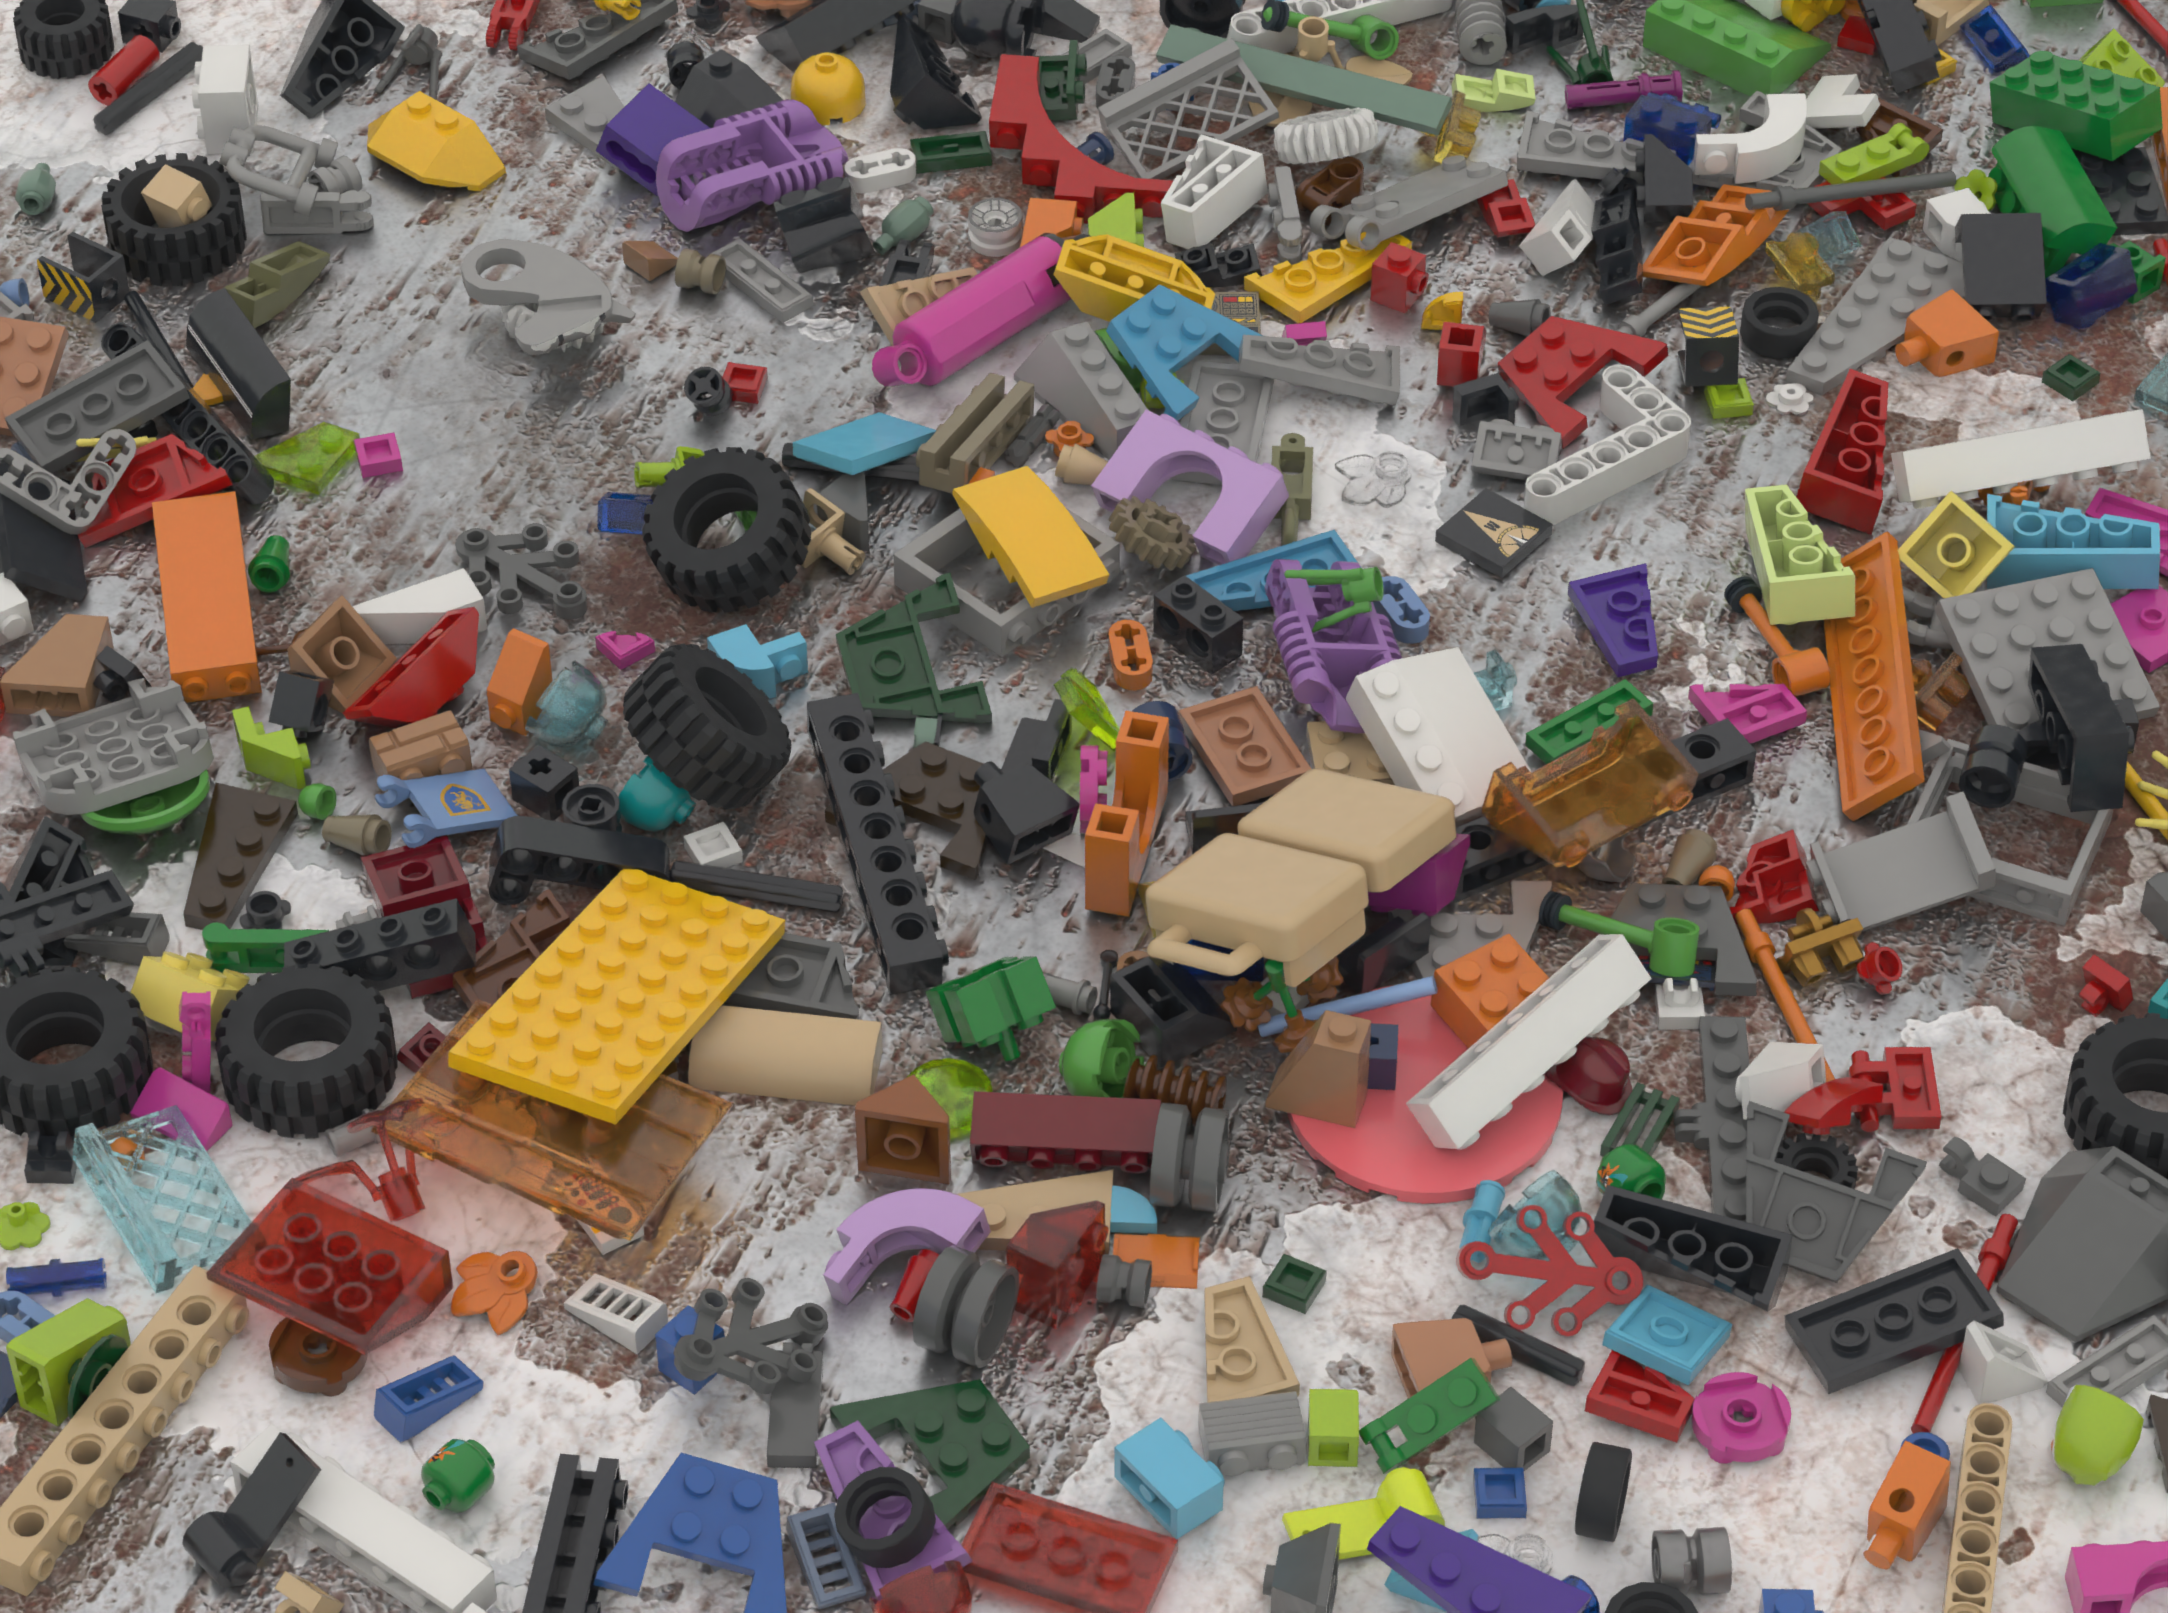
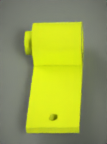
M1406 1467L1394 1469L1386 1475L1378 1488L1376 1498L1283 1513L1282 1517L1290 1540L1329 1523L1341 1524L1339 1560L1372 1554L1367 1550L1369 1540L1399 1506L1445 1526V1520L1425 1475L1420 1470Z

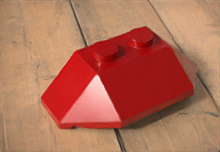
M470 607L446 612L392 667L343 712L346 719L399 728L437 715V710L446 702L460 696L465 689L463 685L475 674L479 622V613L476 608Z

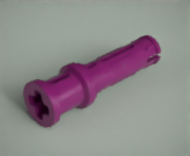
M1673 70L1671 75L1648 76L1647 73H1641L1639 76H1636V79L1626 81L1565 85L1564 91L1567 110L1626 103H1638L1639 106L1646 108L1650 107L1651 103L1673 101L1675 105H1680L1683 98L1682 79L1679 70Z

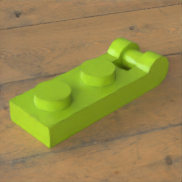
M1897 123L1887 134L1821 160L1819 174L1832 185L1877 180L1922 161L1929 152V145L1922 138L1913 137L1911 129L1905 124Z

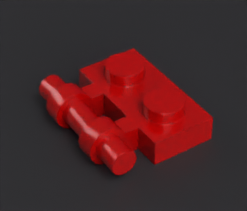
M1884 1047L1883 1061H1870L1868 1052L1863 1050L1856 1051L1851 1055L1852 1065L1848 1070L1849 1077L1886 1084L1887 1092H1883L1882 1103L1863 1105V1111L1854 1112L1855 1117L1860 1120L1863 1131H1876L1879 1128L1878 1117L1880 1115H1891L1893 1129H1940L1942 1116L1931 1047Z

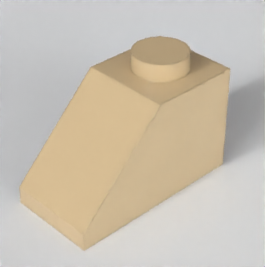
M166 164L141 192L159 228L179 227L198 221L206 216L208 210L213 206L201 181Z

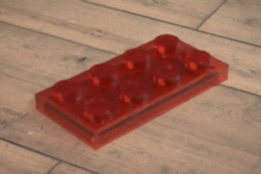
M992 1482L961 1544L973 1562L957 1570L1092 1613H1150L1178 1553V1539Z

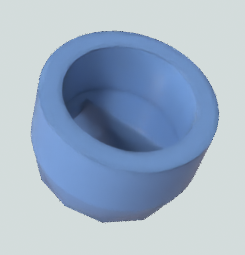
M23 278L12 279L1 284L0 291L17 306L21 307L24 304L29 306V291Z

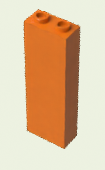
M236 491L152 502L171 680L181 686L186 703L262 693Z

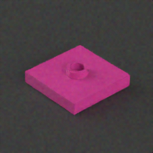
M2159 586V589H2136L2111 603L2140 666L2150 673L2168 662V592L2161 586Z

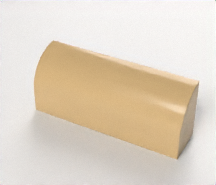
M721 1005L692 1038L688 1071L689 1088L856 1106L858 1101L874 1093L883 1053L881 1022Z

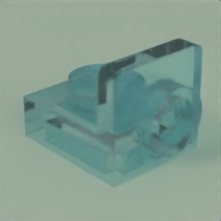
M1496 650L1489 651L1486 656V669L1474 672V675L1494 709L1498 711L1512 706L1513 687L1517 685V677L1513 666L1509 662L1505 663Z

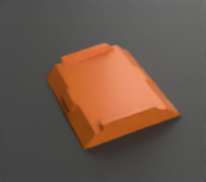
M1153 1233L1114 1234L1113 1255L1119 1256L1122 1261L1132 1263L1137 1259L1152 1261L1150 1287L1197 1289L1200 1237Z

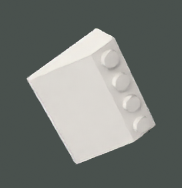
M1459 647L1392 660L1355 677L1345 699L1395 786L1450 799L1455 805L1456 827L1471 822L1482 815H1488L1511 806L1517 801L1543 793L1539 783Z

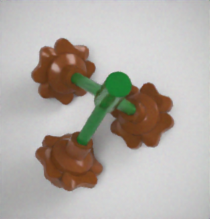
M1334 957L1299 984L1296 988L1297 994L1300 996L1307 995L1309 1002L1314 1004L1323 998H1334L1337 994L1335 986L1341 985L1343 982V977L1338 970V958ZM1268 959L1265 963V969L1269 982L1263 986L1259 982L1250 984L1248 979L1240 978L1235 985H1230L1223 989L1226 999L1221 1002V1008L1230 1016L1234 1027L1239 1028L1244 1025L1248 1032H1253L1257 1029L1258 1025L1267 1024L1271 1020V1015L1268 1011L1273 1007V1001L1267 995L1272 991L1279 993L1287 1012L1284 1016L1287 1026L1284 1027L1283 1033L1275 1038L1274 1041L1280 1053H1291L1317 1020L1304 1018L1302 1011L1295 1008L1288 990L1290 986L1285 984L1283 962Z

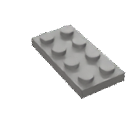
M1194 360L1188 388L1200 398L1196 407L1181 418L1180 425L1192 432L1195 430L1203 431L1215 443L1227 449L1229 446L1236 447L1244 452L1250 460L1257 463L1274 379L1254 377L1248 373L1238 371V365ZM1186 472L1170 478L1171 480L1222 485V482L1216 477L1203 472Z

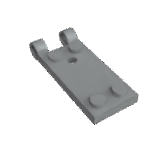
M1460 155L1450 156L1443 159L1441 165L1372 195L1355 197L1351 200V204L1340 209L1328 205L1318 206L1311 214L1310 228L1314 234L1328 239H1336L1345 231L1346 240L1350 245L1364 250H1372L1385 239L1508 186L1506 170L1489 166L1487 162H1473L1466 160L1464 156ZM1331 214V224L1325 230V220ZM1361 231L1367 233L1362 241L1360 238Z

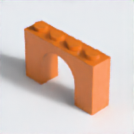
M1125 711L1116 738V776L1113 804L1109 806L1095 803L1085 833V909L1129 917L1168 794V717Z

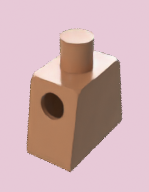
M1467 1318L1393 1324L1391 1356L1408 1399L1469 1358H1475L1490 1383L1491 1371L1512 1366V1354L1508 1341L1504 1338L1481 1343L1473 1322Z

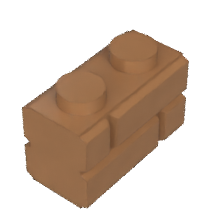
M451 710L369 738L371 760L378 777L392 775L402 780H409L472 769L468 739L462 728L459 727Z

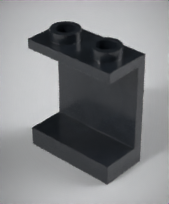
M2041 213L1961 214L1955 226V243H1962L1965 301L1988 322L1995 320L1996 317H2011V320L2015 322H2028L2036 317H2040L2047 304Z

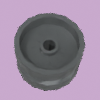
M1164 1102L1161 1104L1156 1125L1151 1165V1205L1176 1207L1182 1199L1185 1180H1189L1188 1198L1192 1209L1215 1213L1218 1211L1223 1183L1226 1182L1229 1164V1110L1205 1107L1199 1113L1194 1135H1191V1113L1187 1105Z
M954 1245L946 1247L934 1262L920 1292L912 1329L914 1342L917 1346L938 1354L947 1352L952 1348L953 1356L958 1361L977 1368L986 1366L997 1353L1011 1323L1019 1291V1272L1015 1267L993 1259L980 1265L979 1257L974 1252Z

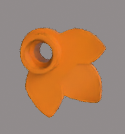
M511 1251L501 1256L489 1252H481L471 1255L456 1267L458 1274L464 1282L457 1287L451 1301L453 1316H470L487 1312L490 1324L497 1335L507 1332L524 1316L528 1309L527 1294L534 1288L538 1274L537 1266L531 1256L521 1251ZM519 1268L515 1275L506 1277L510 1271Z

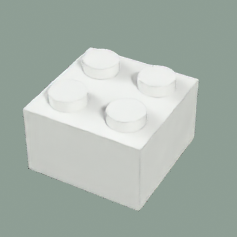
M250 44L203 46L202 61L195 62L197 85L192 86V102L194 109L200 108L201 116H197V134L199 139H205L207 154H222L226 141H229L233 127L244 130L248 126L257 124L258 99Z

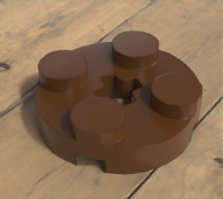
M329 1305L308 1307L309 1314L301 1315L295 1319L293 1313L285 1317L275 1327L269 1340V1350L275 1379L279 1383L299 1392L322 1393L330 1397L343 1393L347 1388V1383L354 1380L362 1371L368 1357L365 1333L359 1327V1321L347 1310ZM320 1344L327 1345V1351L322 1354H311L308 1351L309 1348L317 1349Z

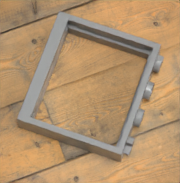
M960 508L893 554L894 584L907 594L916 589L922 591L936 583V578L942 575L937 572L938 570L979 543ZM1068 510L1110 574L1107 584L1110 583L1111 579L1120 574V543ZM954 583L960 604V613L944 616L943 618L1002 658L1020 644L1023 645L1041 629L1053 624L1058 617L1069 609L1081 604L1090 594L1103 585L1031 608L1025 597L1000 614Z
M1951 739L1947 740L1951 745V750L1939 756L1907 825L1936 815L1950 783L1955 782L1959 784L1961 771L1967 758L1968 744ZM2025 762L2013 801L2091 824L2067 880L1991 857L1996 869V886L1968 896L2065 926L2110 825L2113 809L2070 812L2067 803L2070 785H2061L2057 771Z

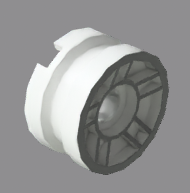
M1004 198L983 199L975 203L968 212V241L971 242V248L979 254L991 257L1009 255L1020 247L1023 235V215L1020 207L1013 201Z

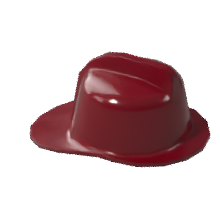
M1585 1037L1576 1045L1577 1051L1571 1058L1563 1063L1554 1064L1544 1073L1547 1078L1566 1091L1584 1108L1602 1115L1620 1113L1633 1090L1629 1079L1630 1063L1628 1056L1621 1047L1605 1038Z

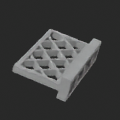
M1232 38L1098 107L1102 130L1108 139H1113L1138 178L1160 180L1186 167L1185 161L1187 157L1194 155L1198 149V144L1196 143L1195 148L1187 152L1175 150L1174 147L1178 136L1199 139L1202 134L1232 143L1279 118V111L1241 58L1240 49ZM1236 72H1239L1244 79L1241 90L1222 87L1223 80ZM1198 92L1212 94L1208 108L1188 104L1190 97ZM1218 96L1238 99L1234 113L1214 109ZM1245 101L1259 103L1265 110L1254 117L1241 114ZM1166 109L1178 112L1175 125L1155 122L1157 114ZM1185 113L1205 117L1201 130L1181 127ZM1211 118L1231 122L1229 130L1222 134L1207 132ZM1131 127L1145 129L1141 143L1125 140L1121 133ZM1152 131L1171 134L1167 148L1148 144ZM1144 153L1164 157L1162 165L1147 172L1141 164Z

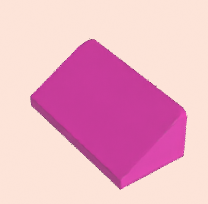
M157 1067L151 1074L130 1112L132 1118L201 1155H204L233 1126L230 1108L225 1101L161 1067Z

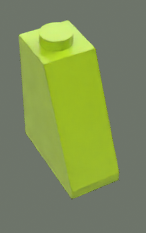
M86 1298L12 1339L6 1345V1350L20 1407L59 1427L69 1416L68 1394L71 1385L68 1383V1374L74 1362L79 1358H83L88 1350L102 1337L110 1334L125 1339L128 1347L131 1345L127 1320L124 1315L112 1306L104 1307Z

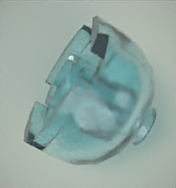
M574 660L572 662V671L565 667L542 694L536 704L542 712L537 720L529 716L525 729L539 740L557 748L566 749L577 746L586 737L594 741L608 722L602 716L607 706L606 690L601 681L590 670Z
M1551 1170L1521 1193L1524 1197L1514 1207L1509 1204L1489 1228L1488 1234L1508 1255L1539 1260L1547 1258L1531 1235L1522 1232L1517 1226V1213L1521 1208L1528 1205H1537L1544 1209L1547 1214V1225L1568 1253L1577 1245L1578 1241L1571 1240L1564 1233L1563 1223L1569 1214L1582 1212L1579 1196L1563 1176L1555 1170ZM1529 1210L1524 1215V1223L1528 1228L1535 1229L1540 1225L1541 1217L1538 1212ZM1576 1217L1572 1220L1571 1229L1573 1233L1580 1226L1582 1218Z

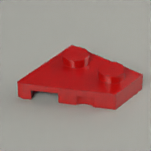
M1612 1350L1587 1395L1584 1411L1677 1443L1692 1414L1695 1398L1679 1385L1670 1383L1666 1379L1665 1374L1648 1366L1644 1369L1633 1359Z

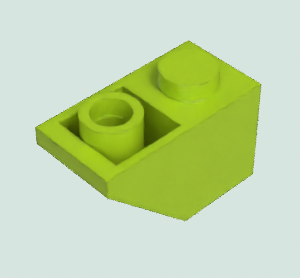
M1125 193L1088 218V235L1108 234L1144 247V233L1136 234V232H1143L1142 208L1135 209L1134 193Z

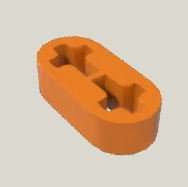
M1134 620L1117 621L1109 628L1108 650L1114 679L1117 685L1123 689L1133 691L1144 689L1150 685L1153 676V659L1147 631L1140 622ZM1125 639H1130L1133 646H1126ZM1128 664H1135L1136 671H1131Z

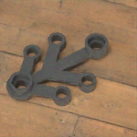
M539 523L525 526L522 533L495 536L488 530L473 528L457 537L455 542L456 552L462 561L469 565V572L467 573L482 596L488 594L492 589L491 576L486 570V564L490 562L499 567L501 589L498 590L496 597L498 609L502 613L514 614L523 607L522 592L517 588V578L553 598L554 612L560 618L568 620L577 619L586 613L588 608L587 595L579 583L575 581L560 583L535 569L555 566L572 568L576 566L579 562V549L576 543L561 541L554 546L553 551L509 554L504 551L527 548L531 551L544 549L548 545L547 528Z
M743 1278L738 1282L732 1293L734 1308L728 1334L726 1337L712 1340L715 1322L722 1317L727 1308L728 1301L720 1291L705 1289L701 1292L694 1306L697 1318L693 1334L681 1337L674 1348L675 1367L681 1375L690 1380L702 1381L718 1373L747 1384L760 1394H770L773 1392L781 1378L780 1372L787 1374L793 1381L799 1383L808 1382L818 1366L817 1359L812 1353L803 1349H797L791 1355H787L767 1347V1345L791 1339L800 1346L803 1343H813V1347L817 1346L828 1329L827 1313L821 1306L815 1303H805L796 1307L790 1318L750 1329L753 1312L759 1306L765 1291L758 1281L751 1278ZM739 1355L756 1363L752 1368L729 1357Z

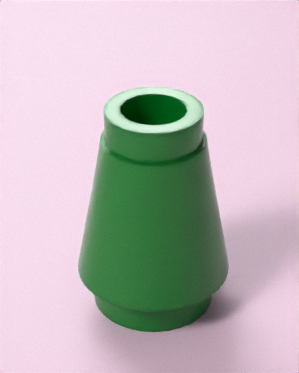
M273 535L268 537L248 566V574L252 584L261 591H277L286 585L289 580L290 545L282 536Z

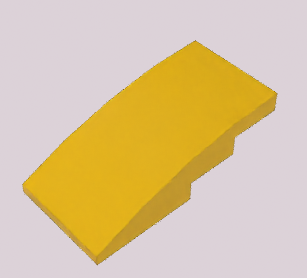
M1028 466L953 489L952 495L988 560L996 558L1009 583H1018L1031 608L1107 584L1110 574L1088 538L1051 489Z

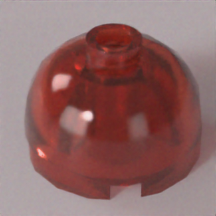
M954 1560L944 1561L948 1571L934 1574L931 1565H928L889 1582L879 1589L882 1600L879 1601L872 1596L869 1598L868 1602L872 1612L972 1613L973 1598L961 1562Z

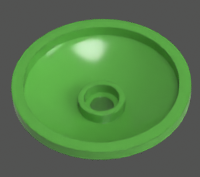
M206 769L197 777L183 783L98 811L80 815L88 824L110 833L141 835L166 829L191 814L202 803L210 789L208 771Z

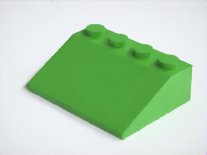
M1657 0L1646 10L1643 47L1750 97L1756 91H1760L1765 95L1781 94L1831 50L1832 45L1778 19L1770 20L1761 15L1756 9L1736 0Z

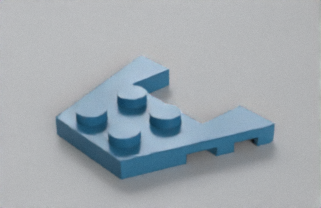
M1158 285L1110 320L1106 330L1131 368H1138L1146 379L1147 385L1145 388L1151 397H1158L1166 409L1163 414H1167L1177 421L1196 407L1200 397L1177 379L1173 373L1213 343H1216L1239 362V347L1243 335L1263 336L1162 285Z

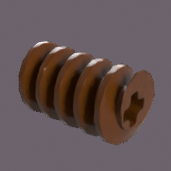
M1152 1054L1145 1065L1140 1064L1139 1058H1136L1132 1063L1127 1076L1123 1098L1161 1100V1104L1164 1102L1187 1105L1191 1113L1192 1125L1195 1128L1198 1115L1205 1107L1224 1108L1227 1077L1220 1076L1213 1087L1209 1085V1071L1203 1070L1197 1081L1192 1080V1066L1186 1065L1178 1076L1175 1075V1061L1168 1060L1161 1071L1158 1070L1157 1055Z

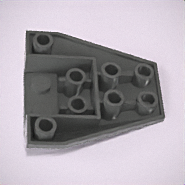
M2115 1146L2068 1152L2041 1178L1998 1282L1996 1292L2074 1343L2168 1299V1179Z

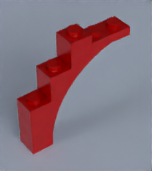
M1001 54L989 117L990 148L1023 150L1021 156L1022 184L1055 187L1054 200L1077 201V217L1083 218L1084 224H1088V218L1125 193H1134L1135 209L1142 208L1143 217L1163 218L1161 201L1172 185L1173 180L1135 178L1110 169L1084 155L1058 132L1042 105L1039 95V57Z

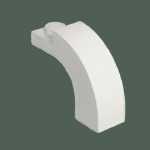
M1805 93L1766 94L1763 125L1750 132L1738 134H1696L1693 160L1694 174H1734L1735 184L1765 180L1786 170L1796 161L1803 148L1807 118Z

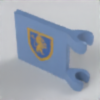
M485 769L402 780L392 775H382L377 779L378 787L382 791H387L384 794L375 795L376 802L382 808H392L410 798L421 814H410L404 818L403 824L408 830H414L411 833L402 834V840L410 848L422 846L436 836L500 827L507 818L518 816Z

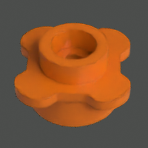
M1067 421L1060 425L1057 430L1047 431L1045 440L1047 443L1053 444V451L1059 457L1064 444L1074 447L1076 443L1086 449V447L1093 445L1094 436L1084 432L1079 422Z

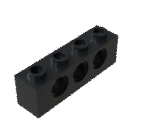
M457 899L284 942V967L295 965V969L307 968L308 964H321L323 969L331 970L332 966L347 970L349 977L356 974L368 981L370 987L382 991L476 967L475 932Z

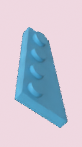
M1331 530L1186 576L1233 611L1271 607L1265 592V584L1270 567L1276 559L1298 560L1302 569L1330 570L1332 564L1336 561L1357 562V560L1337 532Z

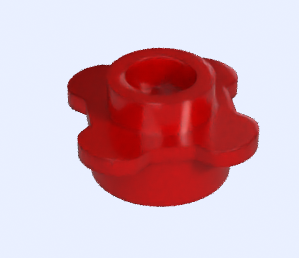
M1870 942L1864 947L1865 956L1863 961L1857 964V972L1863 980L1874 985L1879 994L1886 995L1892 991L1891 982L1898 980L1902 975V962L1893 949L1886 946L1880 948L1877 943Z

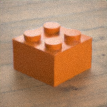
M1508 933L1436 969L1434 978L1438 993L1431 996L1430 1005L1461 1041L1470 1048L1548 980L1549 977Z

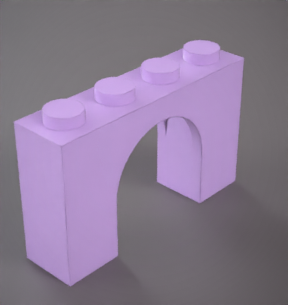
M1147 409L1091 485L1099 506L1113 512L1122 498L1130 501L1132 496H1136L1142 503L1146 499H1151L1156 490L1165 481L1178 474L1203 472L1216 477L1222 482L1221 494L1193 534V538L1200 556L1217 565L1247 557L1289 497L1283 480V474L1269 463L1260 465L1250 460L1244 452L1236 447L1229 446L1227 449L1215 443L1203 431L1195 430L1192 432L1182 427L1173 417L1167 414L1159 416Z

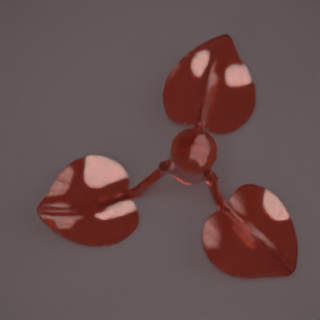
M423 1098L403 1100L387 1106L384 1110H377L362 1115L350 1122L346 1128L349 1133L353 1134L376 1125L390 1168L389 1172L378 1176L380 1186L377 1187L354 1160L337 1162L311 1169L289 1181L282 1188L277 1198L279 1208L283 1206L295 1191L314 1180L325 1176L354 1174L369 1190L374 1202L382 1200L390 1223L425 1210V1205L417 1188L420 1183L416 1175L413 1139L423 1130L450 1123L473 1125L474 1116L470 1105L459 1103L444 1107L396 1132L397 1139L404 1138L407 1173L404 1167L399 1168L385 1124L388 1120L401 1122L405 1114L424 1105Z

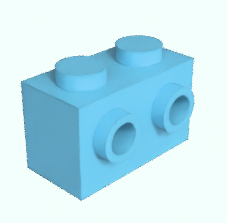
M1161 1417L1114 1447V1477L1176 1540L1223 1510V1487L1225 1482L1222 1473L1211 1461L1205 1462L1193 1450L1189 1439L1180 1430L1174 1431Z

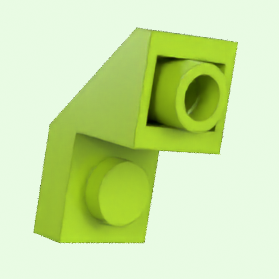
M249 706L232 710L236 738L245 769L298 790L305 788L304 770L311 769V763L306 744H297L293 728L265 734L263 723H254Z

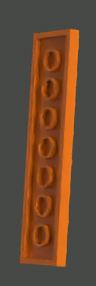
M1888 531L1841 558L1842 565L1844 567L1849 566L1855 573V617L1824 620L1842 812L1852 821L1878 809L1885 803L1925 782L1900 559L1897 551L1898 542Z

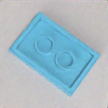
M878 412L794 441L793 456L849 475H855L917 453L921 444L926 443L936 430Z

